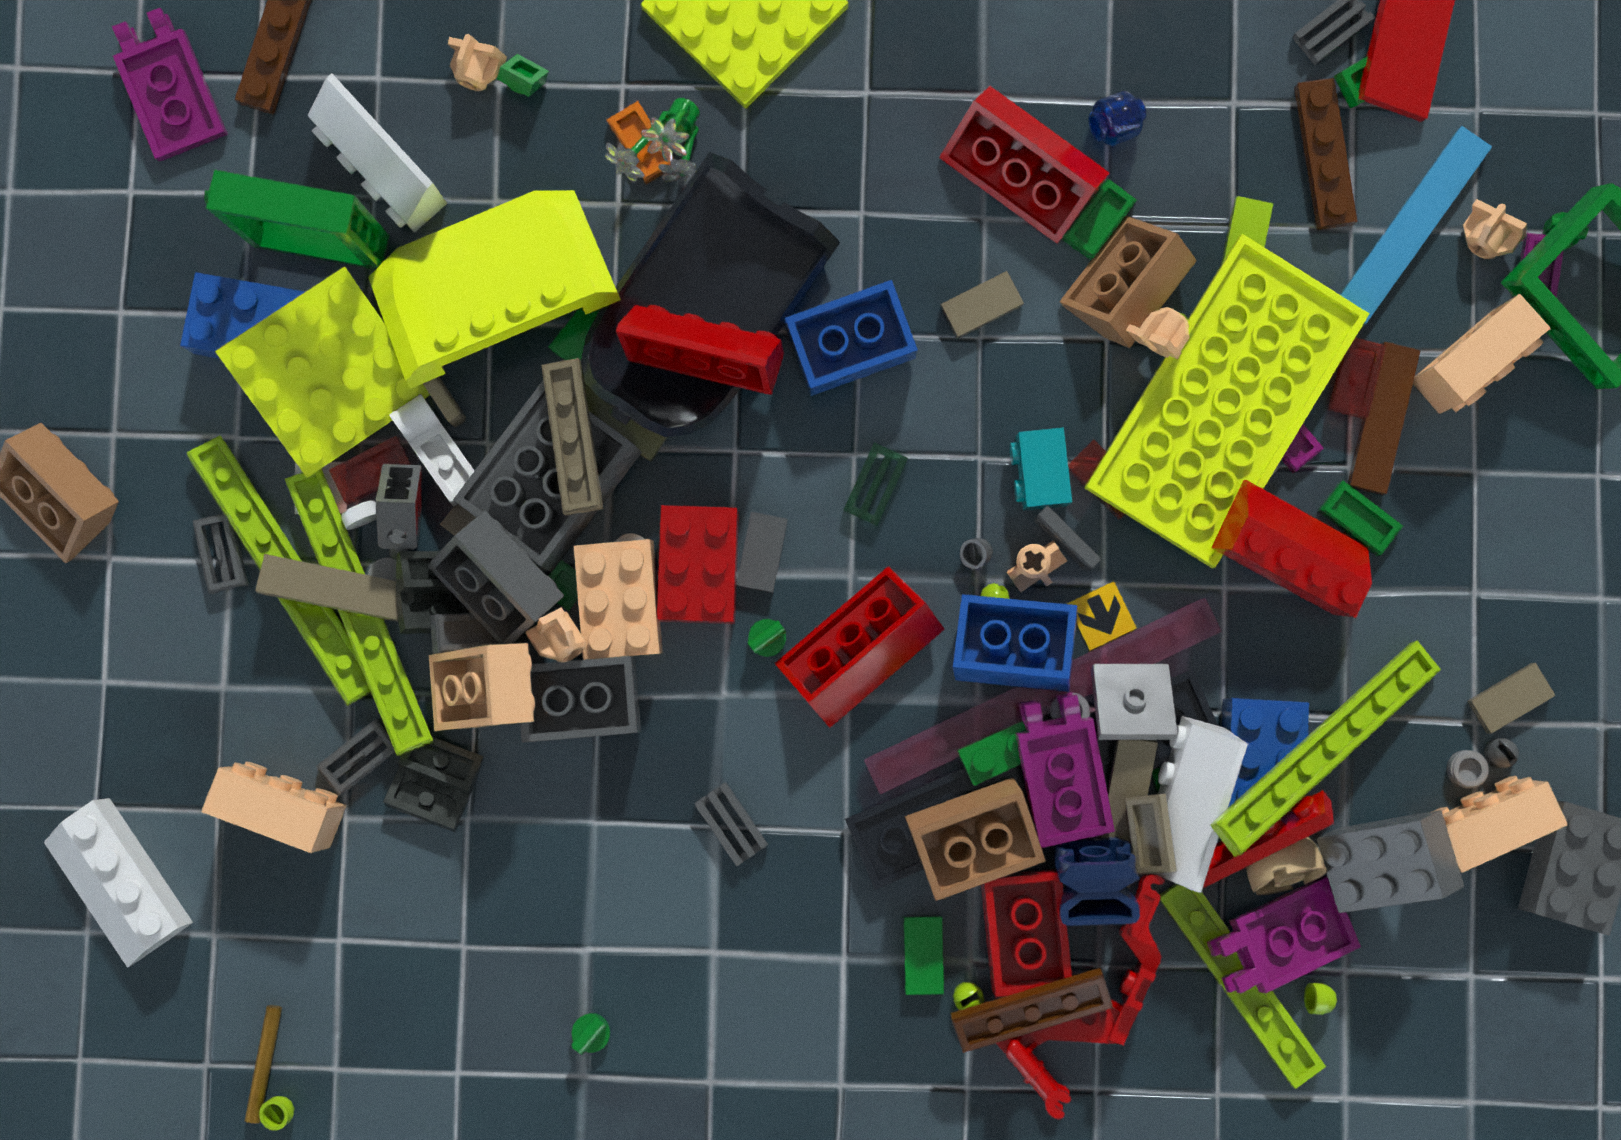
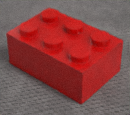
M661 505L657 600L658 621L735 624L739 511L737 508Z
M1057 869L1015 872L982 884L991 989L996 997L1009 996L1071 977L1072 969L1068 930L1060 918V903L1064 894L1063 883L1059 881Z

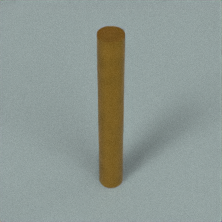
M267 1005L244 1120L248 1123H260L259 1111L265 1100L281 1017V1006Z

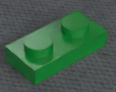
M1023 720L957 750L973 786L1021 764L1015 733L1026 731Z

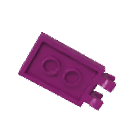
M157 8L146 13L157 37L140 43L133 27L130 28L126 21L112 26V29L123 51L113 55V59L154 158L161 162L226 136L228 133L186 32L182 28L174 31L169 15H164L163 10Z
M1072 692L1056 695L1062 717L1043 721L1039 702L1036 703L1035 700L1019 703L1026 731L1015 733L1032 821L1041 848L1115 832L1094 721L1091 717L1081 719L1078 695H1073Z
M1322 876L1311 883L1229 920L1233 932L1206 941L1212 956L1221 954L1222 957H1226L1234 952L1238 954L1243 970L1235 971L1221 978L1226 991L1230 993L1235 990L1237 993H1243L1255 985L1259 993H1268L1361 947L1347 912H1338L1328 876Z

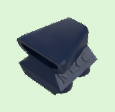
M1119 837L1084 838L1055 845L1053 856L1059 881L1066 885L1060 903V918L1064 925L1133 924L1139 920V904L1127 888L1128 885L1139 879L1136 870V856L1131 854V843L1129 841L1119 839Z

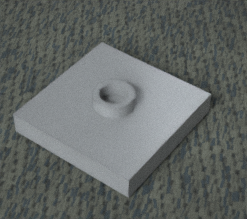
M1093 664L1091 677L1098 740H1175L1178 734L1169 664Z

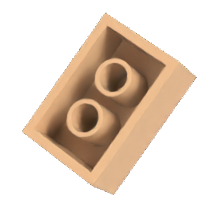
M1518 294L1489 312L1414 377L1413 385L1439 414L1451 408L1457 412L1465 405L1470 406L1487 392L1484 388L1493 381L1498 382L1515 368L1513 363L1523 356H1529L1544 343L1540 337L1550 327L1523 296Z
M645 539L575 545L574 557L581 635L586 641L585 650L582 652L583 660L663 653L660 621L657 620L658 589L654 541Z
M528 643L485 645L429 655L434 731L534 722L535 700L531 693L530 672L532 661L528 654Z
M245 762V764L234 763L232 767L218 768L201 812L309 853L331 847L347 806L336 801L338 798L337 794L320 788H316L315 791L305 790L301 788L302 781L285 775H281L280 778L266 775L267 768L251 762Z
M1511 776L1495 783L1496 790L1484 795L1482 791L1463 797L1460 800L1461 806L1449 810L1448 807L1437 809L1442 810L1460 873L1568 825L1547 781H1535L1531 777L1518 779L1517 776Z

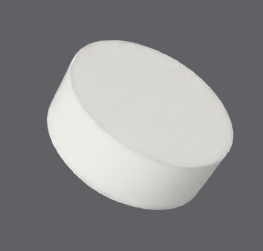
M366 501L344 511L341 519L346 529H355L376 520V502Z

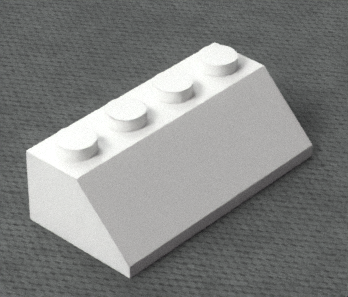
M331 73L325 79L308 113L309 118L316 125L311 131L326 148L333 144L341 152L336 158L351 175L357 170L366 179L361 183V186L375 201L382 197L390 207L385 212L400 228L407 224L415 233L447 205V202L432 181Z
M1182 716L1180 724L1176 725L1178 735L1175 740H1170L1172 750L1168 762L1165 761L1162 764L1158 781L1161 784L1158 794L1166 793L1177 872L1156 875L1201 893L1219 837L1210 824L1228 808L1248 744L1224 727Z
M110 798L92 800L60 822L44 841L127 968L193 923Z

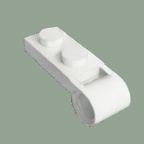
M420 394L389 414V416L454 507L458 504L453 500L473 474L474 469Z

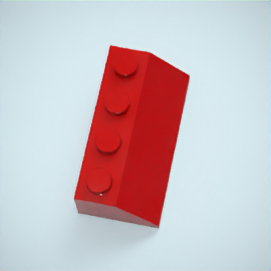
M991 86L973 101L939 156L941 160L1056 244L1061 241L1110 174L1106 169Z
M635 305L618 323L616 333L628 361L772 395L784 356L781 339H777L772 333L766 331L747 332L741 330L737 325L728 322H721L719 325L705 322L700 316L690 313L680 316L669 313L665 308L657 305H648L647 308Z
M1243 480L1211 548L1333 615L1356 618L1372 585L1368 547L1250 481Z
M888 566L774 664L827 726L831 728L945 629L928 605Z

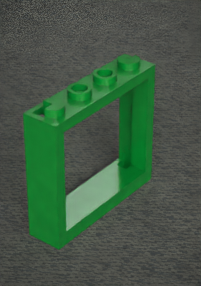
M214 170L210 188L204 192V200L207 204L206 209L254 248L374 270L385 260L390 235L355 195Z
M1614 183L1592 187L1501 282L1513 297L1521 294L1547 323L1550 329L1546 334L1596 389L1618 388L1621 385V353L1612 361L1538 276L1601 210L1621 231V188L1614 185Z

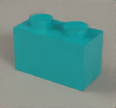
M1064 427L1018 432L1015 436V442L1010 443L1011 464L1018 465L1019 479L1014 480L1016 502H1022L1023 511L1044 509L1047 505L1050 508L1070 505L1072 503Z

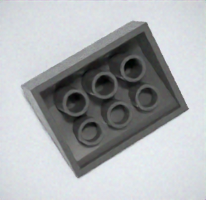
M543 380L453 500L475 517L486 511L503 526L509 537L519 547L523 548L534 562L552 572L598 510L567 516L563 514ZM589 411L602 503L604 504L642 451Z

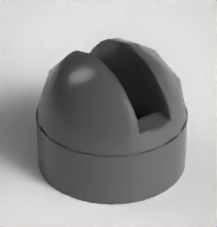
M982 538L967 540L960 548V559L970 569H978L987 565L993 556L991 544Z
M1495 738L1490 740L1485 746L1484 756L1486 761L1495 768H1509L1518 760L1519 750L1511 740ZM1500 744L1510 755L1509 760L1497 748Z

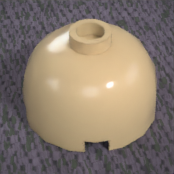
M1309 837L1246 867L1253 893L1256 892L1257 895H1269L1293 889L1292 884L1303 880L1306 885L1327 873L1322 855L1317 845Z

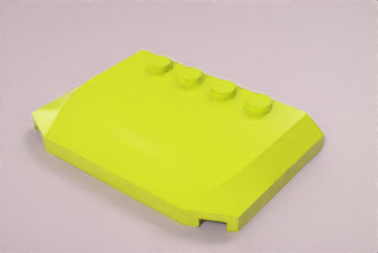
M574 190L532 191L397 248L368 277L384 323L387 326V331L403 376L410 388L446 374L443 368L446 364L574 310L583 308L585 314H589L621 300Z

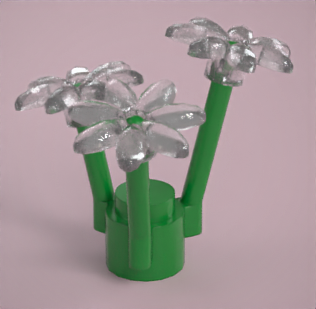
M677 98L672 103L669 111H663L659 119L651 118L652 127L642 130V137L631 149H625L622 144L616 149L612 144L607 143L606 149L608 153L605 154V159L616 165V174L624 173L631 182H636V177L643 178L645 176L635 166L639 163L637 154L649 141H653L648 147V153H656L662 149L664 160L671 163V166L659 164L658 168L665 173L662 179L668 182L677 180L678 187L684 188L696 172L694 171L696 164L690 162L694 139L699 132V128L695 125L700 115L698 107L688 99ZM683 141H685L684 147L680 144ZM673 152L682 156V159H672Z

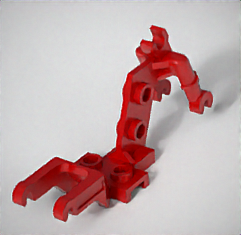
M1144 875L1140 878L1138 889L1134 896L1139 904L1140 918L1136 923L1122 924L1118 932L1139 961L1134 971L1127 968L1119 986L1121 993H1124L1122 1002L1119 1003L1111 1000L1113 1008L996 1043L1025 1078L1024 1082L1026 1084L1029 1083L1045 1101L1046 1110L1049 1115L1056 1119L1064 1117L1063 1104L1061 1102H1071L1070 1090L1066 1085L1057 1083L1043 1066L1044 1062L1038 1060L1032 1051L1047 1040L1121 1044L1124 1046L1138 1011L1142 1009L1144 997L1151 981L1153 982L1156 977L1155 972L1161 962V954L1149 931V924L1161 899L1160 895L1151 889V884L1162 885L1164 883V879L1159 875Z

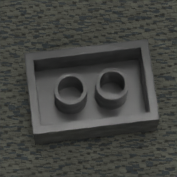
M486 511L482 512L458 532L427 565L500 645L512 644L564 596L557 588L556 583L535 565L529 554L519 547L505 532L503 526Z
M634 656L532 664L530 680L531 693L535 700L534 722L520 723L522 743L641 732L636 660Z
M1557 801L1568 825L1536 839L1518 909L1610 936L1621 895V818L1569 802Z
M1442 810L1340 827L1316 838L1339 913L1443 899L1464 887Z

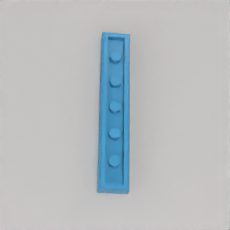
M1461 126L1457 129L1340 293L1342 297L1369 313L1363 326L1369 321L1492 148L1491 145L1465 127Z

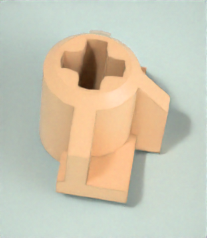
M466 34L463 40L450 37L447 43L455 50L450 67L457 83L473 91L485 90L487 84L497 78L500 66L507 59V56L497 47L479 43L470 34Z
M1476 199L1472 205L1471 215L1463 224L1468 248L1481 258L1492 259L1496 256L1514 252L1526 236L1527 223L1506 214L1505 204H1499L1497 208H1494Z
M1169 307L1151 312L1140 328L1129 324L1126 329L1138 343L1167 358L1171 356L1178 359L1181 355L1180 351L1189 340L1188 320Z
M1051 541L1044 547L1038 544H1030L1019 551L1016 559L1017 565L1008 570L1007 573L1020 592L1040 579L1047 587L1053 583L1048 574L1067 562V559L1054 541Z
M562 608L539 618L537 626L526 631V635L539 656L554 659L558 662H567L576 658L586 647V641L569 614L564 612Z

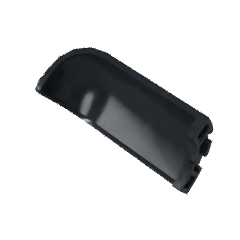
M709 152L617 284L616 290L621 300L601 308L585 337L581 358L585 383L599 398L611 406L607 413L624 425H627L632 420L645 429L664 437L689 435L712 423L730 404L740 388L628 361L616 333L618 323L635 305L646 308L648 305H657L665 308L672 314L683 316L686 313L700 316L705 322L718 325L721 322H728L737 325L743 331L752 333L766 331L777 336L785 324V318L792 314L840 244V241L820 221L798 211L785 202L779 207L766 198L764 193L767 189L753 180L732 160Z

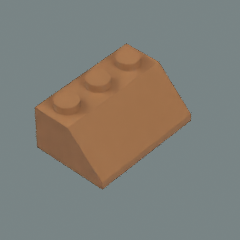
M1125 216L1060 300V304L1104 338L1130 348L1136 340L1126 331L1129 324L1140 328L1151 312L1160 310L1197 260L1177 233Z
M42 423L4 441L0 452V497L65 563H68L110 523L119 501L115 498L113 492L104 486L88 470L87 466L63 445L60 438L52 434Z
M1014 778L905 816L936 901L1046 861L1023 792Z

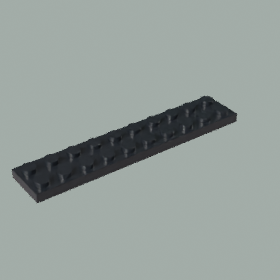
M1190 669L1170 678L1176 725L1180 724L1181 718L1184 716L1218 726L1194 670ZM1093 711L1089 717L1093 718L1106 787L1108 789L1117 740H1098L1096 714ZM1157 740L1158 745L1153 770L1161 767L1165 761L1168 762L1172 750L1170 740ZM1021 764L975 786L972 785L963 767L845 818L874 889L877 890L924 869L905 818L907 815L1014 778L1023 792L1031 816Z

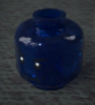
M1120 91L1099 99L1094 103L1092 113H1089L1088 116L1089 127L1097 141H1103V143L1109 146L1117 145L1140 135L1143 129V120L1147 118V112L1141 99H1135L1127 91Z

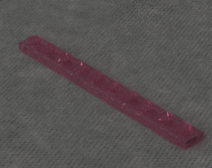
M1201 598L1073 659L1069 692L1077 693L1082 697L1093 693L1091 677L1093 664H1155L1222 632L1206 598ZM1015 687L863 760L879 794H882L958 758L957 750L1022 721L1019 703L1035 700L1036 703L1039 702L1042 717L1050 714L1051 704L1056 695L1068 692Z

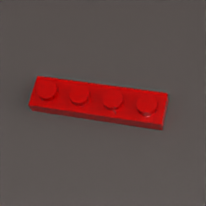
M1323 790L1312 796L1303 797L1241 855L1234 856L1223 841L1217 843L1203 888L1334 824L1332 802Z

